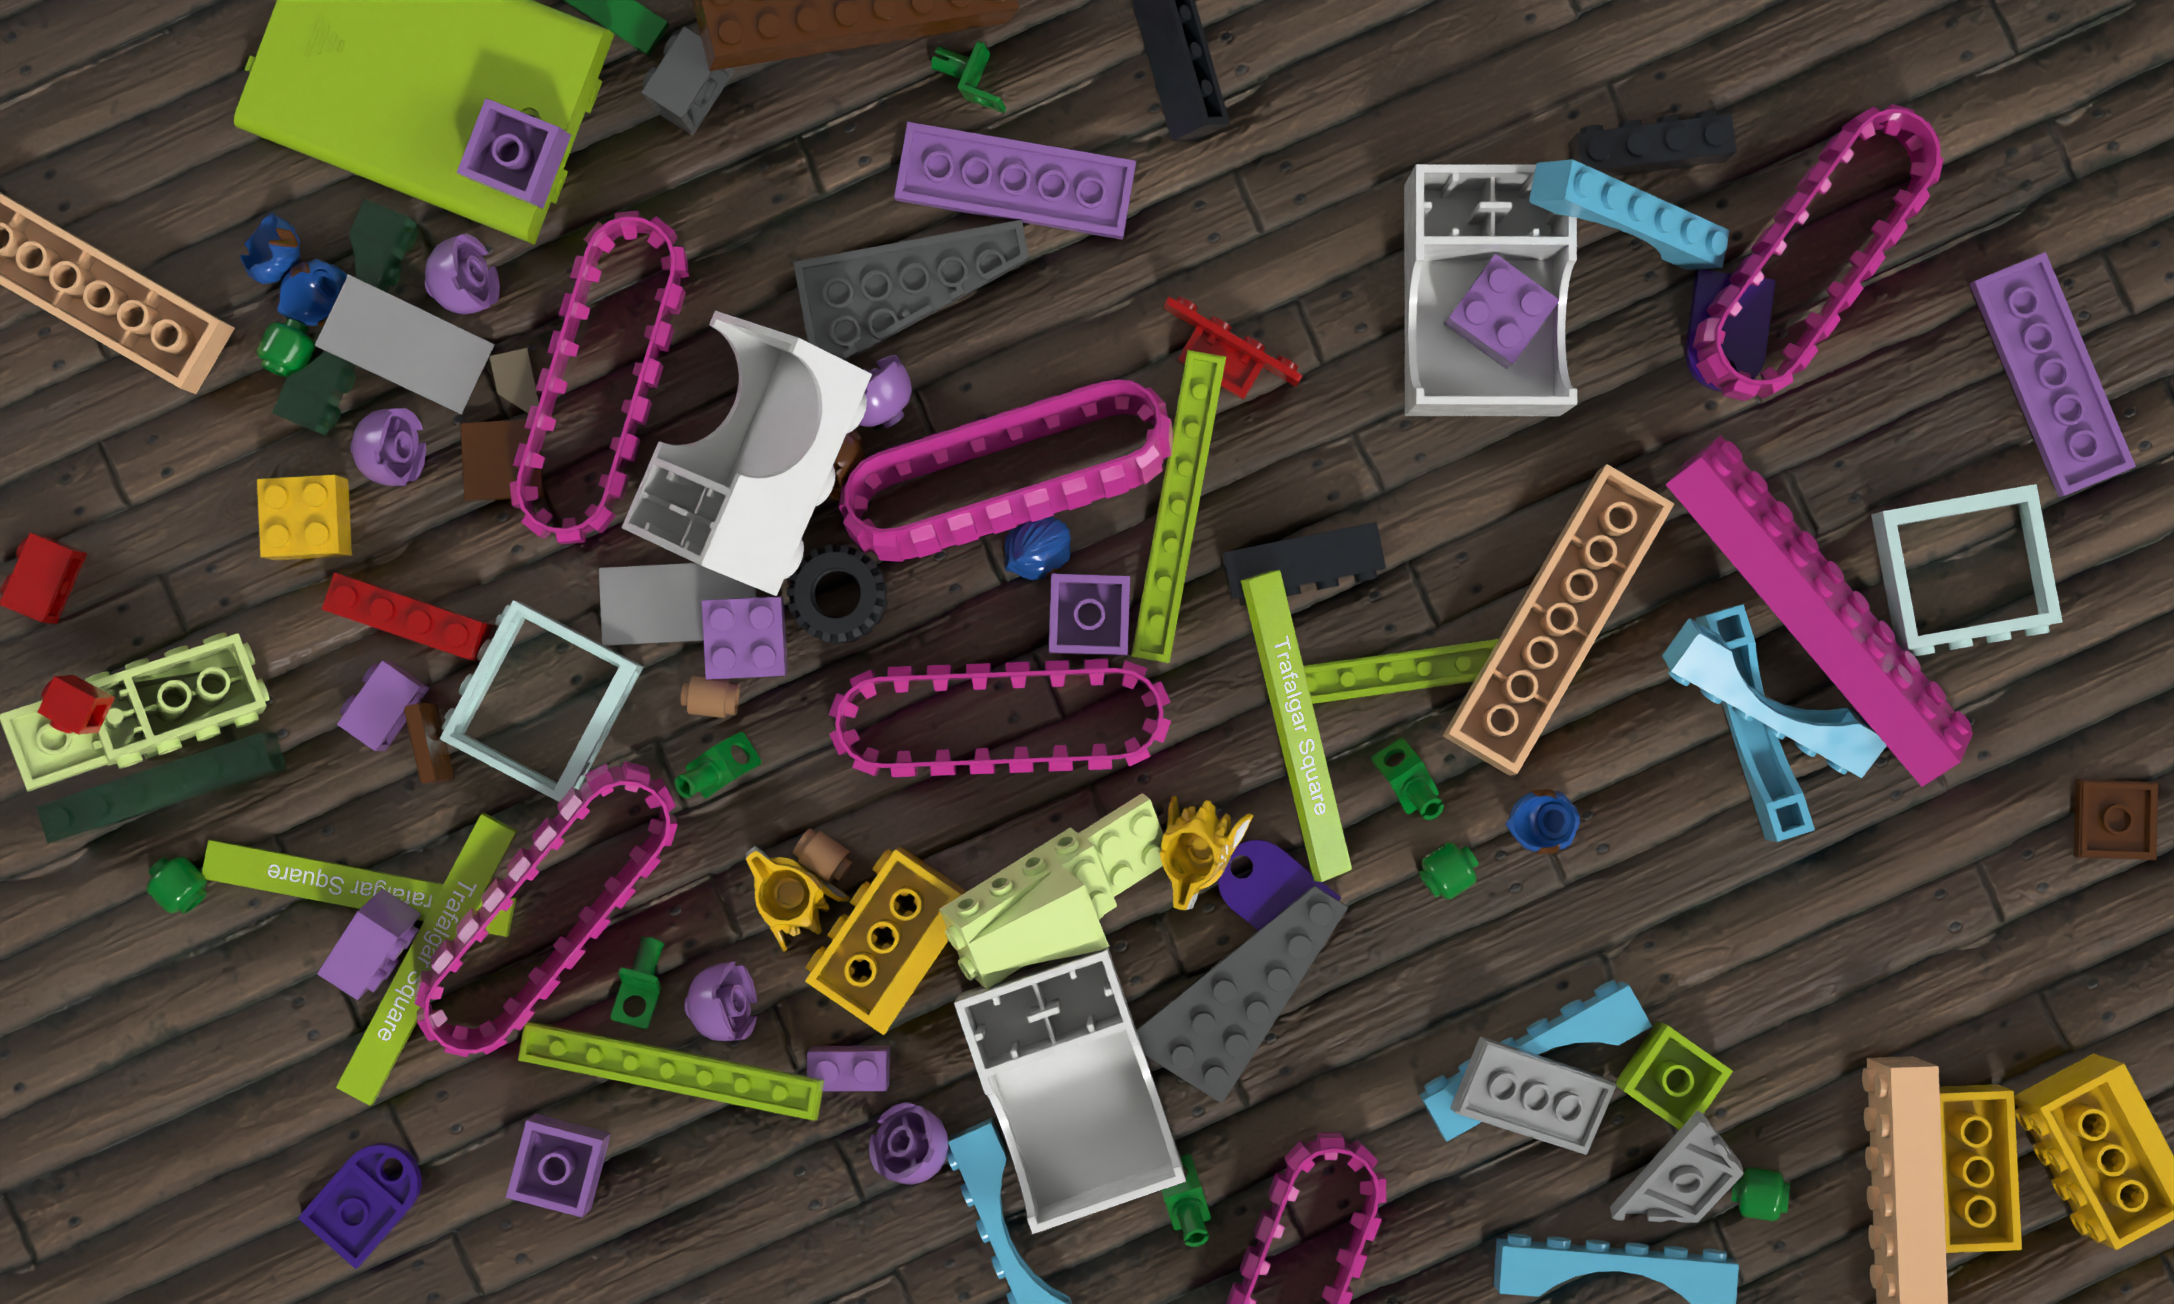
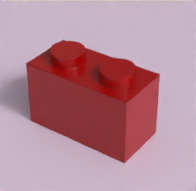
M29 533L28 538H25L17 549L16 558L18 561L12 574L6 577L1 586V595L3 596L0 600V605L41 623L57 624L88 553L46 535Z

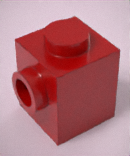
M75 675L54 676L41 693L42 703L37 713L50 719V726L65 733L71 734L74 732L78 735L99 733L115 696Z

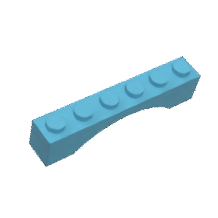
M1573 159L1536 164L1529 199L1530 203L1555 214L1596 222L1634 235L1655 247L1661 254L1662 260L1685 270L1723 268L1730 230Z
M1744 604L1696 617L1697 623L1723 638L1732 652L1740 675L1751 687L1764 695L1757 660L1756 643ZM1722 700L1765 840L1779 842L1814 831L1815 828L1803 791L1790 768L1779 739L1763 727L1764 723L1755 718L1752 722L1741 718L1732 710V705Z
M1690 618L1662 655L1670 669L1668 674L1680 684L1688 686L1691 682L1700 687V692L1712 702L1720 704L1722 700L1733 706L1732 710L1741 718L1752 722L1755 718L1764 723L1763 727L1775 737L1783 740L1787 736L1796 741L1795 745L1801 751L1811 757H1815L1817 753L1827 759L1826 762L1841 774L1845 775L1850 771L1862 778L1887 746L1860 714L1847 707L1832 710H1805L1787 706L1767 698L1751 687L1740 675L1732 652L1723 638Z
M1611 980L1594 990L1596 996L1583 1003L1581 999L1572 1001L1560 1009L1562 1015L1549 1022L1547 1018L1541 1019L1526 1028L1528 1034L1516 1041H1514L1513 1037H1510L1500 1043L1539 1055L1552 1048L1573 1043L1600 1042L1620 1045L1649 1029L1652 1025L1631 987L1622 981L1616 983L1615 980ZM1470 1059L1458 1067L1459 1073L1446 1079L1445 1075L1431 1080L1424 1086L1426 1091L1419 1094L1446 1142L1481 1123V1121L1456 1114L1450 1109Z
M993 1117L951 1135L948 1139L950 1146L947 1153L948 1162L953 1171L960 1169L965 1181L964 1184L960 1185L963 1197L968 1207L975 1205L981 1218L976 1221L979 1234L984 1243L991 1242L996 1253L995 1256L991 1257L997 1276L999 1279L1006 1277L1011 1288V1292L1007 1293L1009 1304H1072L1068 1295L1054 1289L1033 1272L1022 1259L1010 1238L1003 1216L1001 1199L1002 1175L1008 1152Z
M1508 1234V1239H1497L1493 1285L1499 1294L1539 1297L1555 1285L1575 1276L1593 1272L1622 1271L1643 1275L1661 1282L1682 1295L1690 1304H1736L1739 1264L1730 1257H1727L1726 1251L1703 1249V1255L1688 1254L1687 1248L1679 1246H1664V1252L1650 1251L1648 1245L1640 1243H1625V1248H1612L1609 1242L1602 1240H1586V1245L1571 1244L1570 1239L1563 1237H1547V1242L1531 1241V1236L1524 1234Z

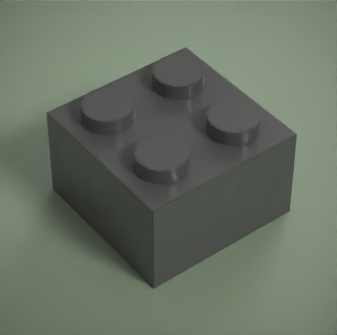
M683 27L679 35L673 34L666 43L663 51L665 57L657 68L653 66L647 72L642 82L644 89L641 93L655 112L691 135H694L735 71L733 68L709 71L701 37L688 28Z

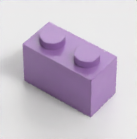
M382 660L380 664L374 663L367 670L362 679L365 685L357 696H350L340 710V714L343 716L337 723L338 726L374 751L387 750L406 723L405 706L420 703L430 688L393 661Z
M812 1046L807 1051V1076L823 1079V1091H886L890 1085V1046Z

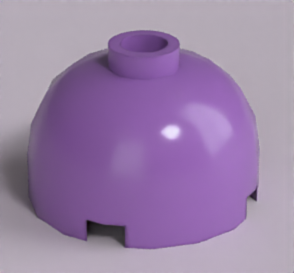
M465 233L441 242L427 258L425 269L426 290L446 310L457 314H470L485 310L498 301L500 292L498 273L495 265L491 266L488 270L487 263L483 258L484 255L489 254L485 246L476 237Z
M896 354L876 361L879 369L874 368L868 371L872 376L864 392L867 398V407L859 426L874 427L882 423L885 428H888L905 416L902 409L910 401L912 393L911 381L906 368Z
M406 408L382 409L371 412L358 423L351 441V453L357 468L363 476L378 484L387 486L407 485L408 481H415L420 476L425 463L426 443L418 445L419 436L417 430H423L416 415Z
M736 962L719 963L707 967L694 978L688 991V996L685 999L687 1016L698 1032L711 1040L736 1041L746 1039L752 1034L756 1024L757 1015L750 1016V1002L753 1004L757 1003L755 986L748 970L743 965L735 966Z
M907 1102L894 1105L883 1113L877 1121L881 1124L877 1135L871 1134L869 1141V1156L875 1171L885 1176L888 1180L910 1185L924 1182L938 1173L946 1161L949 1150L948 1135L942 1121L928 1109Z

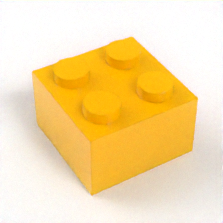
M337 475L257 479L260 557L271 560L352 556L348 479Z

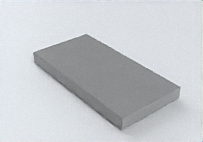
M349 274L315 343L316 347L459 414H462L495 345Z
M697 563L599 568L602 645L704 641L702 600L757 597V588Z
M1480 1036L1450 1109L1456 1114L1587 1155L1617 1084L1611 1079Z

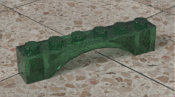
M364 199L349 233L354 251L356 278L388 293L389 288L394 287L399 281L402 272L400 263L405 251L409 252L415 244L417 238L415 228L417 223L403 214ZM324 351L305 368L287 377L272 413L326 435L328 430L333 429L341 414L339 404L344 393H349L355 383L356 373L354 370L356 365Z
M260 732L36 806L47 843H61L101 831L125 820L174 803L249 782L287 768L276 733Z

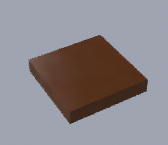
M526 420L461 423L465 501L511 499L510 482L517 481L519 471L518 468L513 466L519 443L527 444L530 431L524 428ZM534 468L530 487H538L539 498L544 497L543 468Z
M416 703L405 706L404 713L420 782L422 784L437 783L455 779L447 743L440 739L444 730L441 729L442 720L438 704Z
M2076 779L2074 857L2156 860L2158 782Z

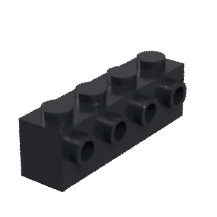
M1132 0L1134 14L1139 24L1145 52L1149 59L1155 87L1160 97L1166 125L1172 141L1199 140L1229 125V117L1195 0Z
M1707 110L1696 113L1693 119L1680 120V115H1668L1656 119L1657 123L1642 125L1641 120H1629L1619 123L1618 128L1607 130L1603 129V125L1586 126L1581 128L1580 133H1577L1568 143L1570 159L1611 177L1723 163L1737 152L1732 114L1719 115L1718 110Z
M1377 522L1223 552L1221 555L1230 601L1239 599L1240 606L1247 605L1241 580L1271 570H1280L1286 597L1302 594L1301 586L1316 584L1317 590H1324L1340 586L1339 579L1354 576L1355 583L1377 579V571L1386 568Z

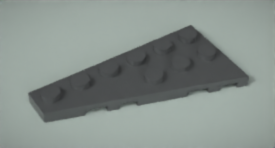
M1022 220L795 261L793 263L808 343L847 361L1029 261L1023 223Z
M1316 885L1310 887L1279 912L1274 919L1259 931L1253 933L1243 944L1227 954L1185 988L1181 994L1165 1007L1159 1009L1149 1020L1136 1029L1144 1054L1222 1104L1348 906Z

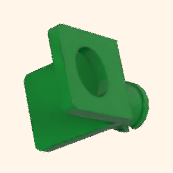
M976 42L973 52L969 57L945 49L942 46L935 50V53L940 55V57H932V70L961 79L957 88L965 100L1003 114L1005 113L1007 108L999 97L976 89L990 57V52L983 42Z
M741 731L714 745L686 765L687 772L675 778V788L683 798H690L699 791L704 798H708L736 778L761 765L762 761L745 733ZM733 745L739 746L744 750L747 757L746 764H740L732 757L731 747Z
M1403 738L1396 740L1371 757L1373 764L1389 782L1407 814H1411L1418 809L1421 816L1426 820H1432L1441 814L1444 804L1437 797L1439 792L1423 761ZM1395 753L1405 754V759L1399 765L1393 767L1386 765V761L1391 755Z
M641 936L632 968L620 967L618 974L622 983L611 1013L612 1021L644 1030L648 1029L661 991L659 980L654 976L661 951L665 945L663 942ZM634 995L642 997L646 1002L644 1013L637 1017L626 1015L623 1010L625 1000Z
M1187 1154L1180 1156L1183 1168L1188 1171V1175L1185 1178L1186 1182L1162 1189L1161 1191L1174 1230L1182 1229L1185 1244L1190 1247H1197L1204 1244L1209 1238L1204 1222L1210 1220L1211 1216L1192 1155Z

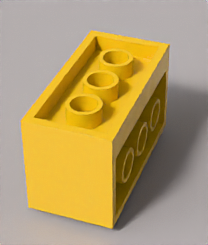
M899 846L894 851L890 849L884 851L872 869L878 874L872 884L866 881L860 886L850 901L855 906L850 916L845 913L840 916L827 936L833 939L828 948L822 945L805 967L806 970L811 972L805 982L882 1035L886 1033L948 942L945 934L947 927L939 909L967 892L902 846ZM909 893L915 897L914 903L917 905V909H903L901 907L902 901L899 899L900 894L902 896H907ZM886 926L892 930V937L895 938L894 942L891 940L881 941L879 939L881 934L877 931L878 927L880 929H884ZM856 960L859 962L863 960L868 961L872 974L868 972L864 975L859 973L858 965L855 963Z
M2093 1053L2014 1095V1102L2018 1108L2015 1110V1116L2024 1130H2030L2036 1141V1144L2033 1145V1150L2044 1166L2048 1165L2055 1177L2051 1180L2053 1188L2063 1201H2068L2073 1211L2070 1214V1219L2082 1236L2086 1235L2097 1243H2102L2114 1250H2118L2174 1220V1155L2124 1063Z

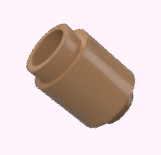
M692 676L690 683H683L681 706H687L688 714L720 718H726L727 714L736 715L739 705L740 686L739 684H731L730 679H706V677Z
M811 828L801 837L792 853L799 858L798 863L828 884L834 878L840 882L853 864L848 859L851 854L850 850L821 830L817 833Z

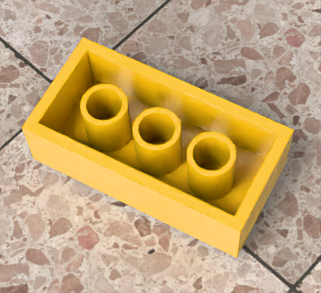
M1998 1084L1939 1087L1946 1253L2022 1250L2014 1091Z

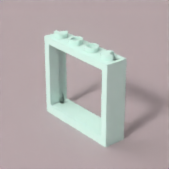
M2037 484L1871 514L1895 641L1903 650H1911L1914 656L1935 653L1934 645L1948 643L1949 650L1973 646L1972 638L1986 636L1987 643L2012 639L2011 631L2024 629L2025 636L2049 633V625L2062 623ZM2018 504L2038 615L1918 636L1897 525Z
M513 600L511 605H506L502 614L498 615L495 625L499 626L493 639H487L480 648L477 655L480 663L474 675L469 673L462 682L459 689V694L462 697L456 709L450 708L444 716L446 720L441 727L444 731L440 739L560 802L572 787L580 789L586 777L585 774L589 772L644 666L536 609ZM525 619L619 667L558 783L465 734Z

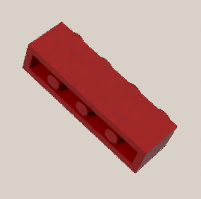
M339 573L333 574L321 609L474 661H480L477 659V655L484 642L489 638L493 626L487 622Z

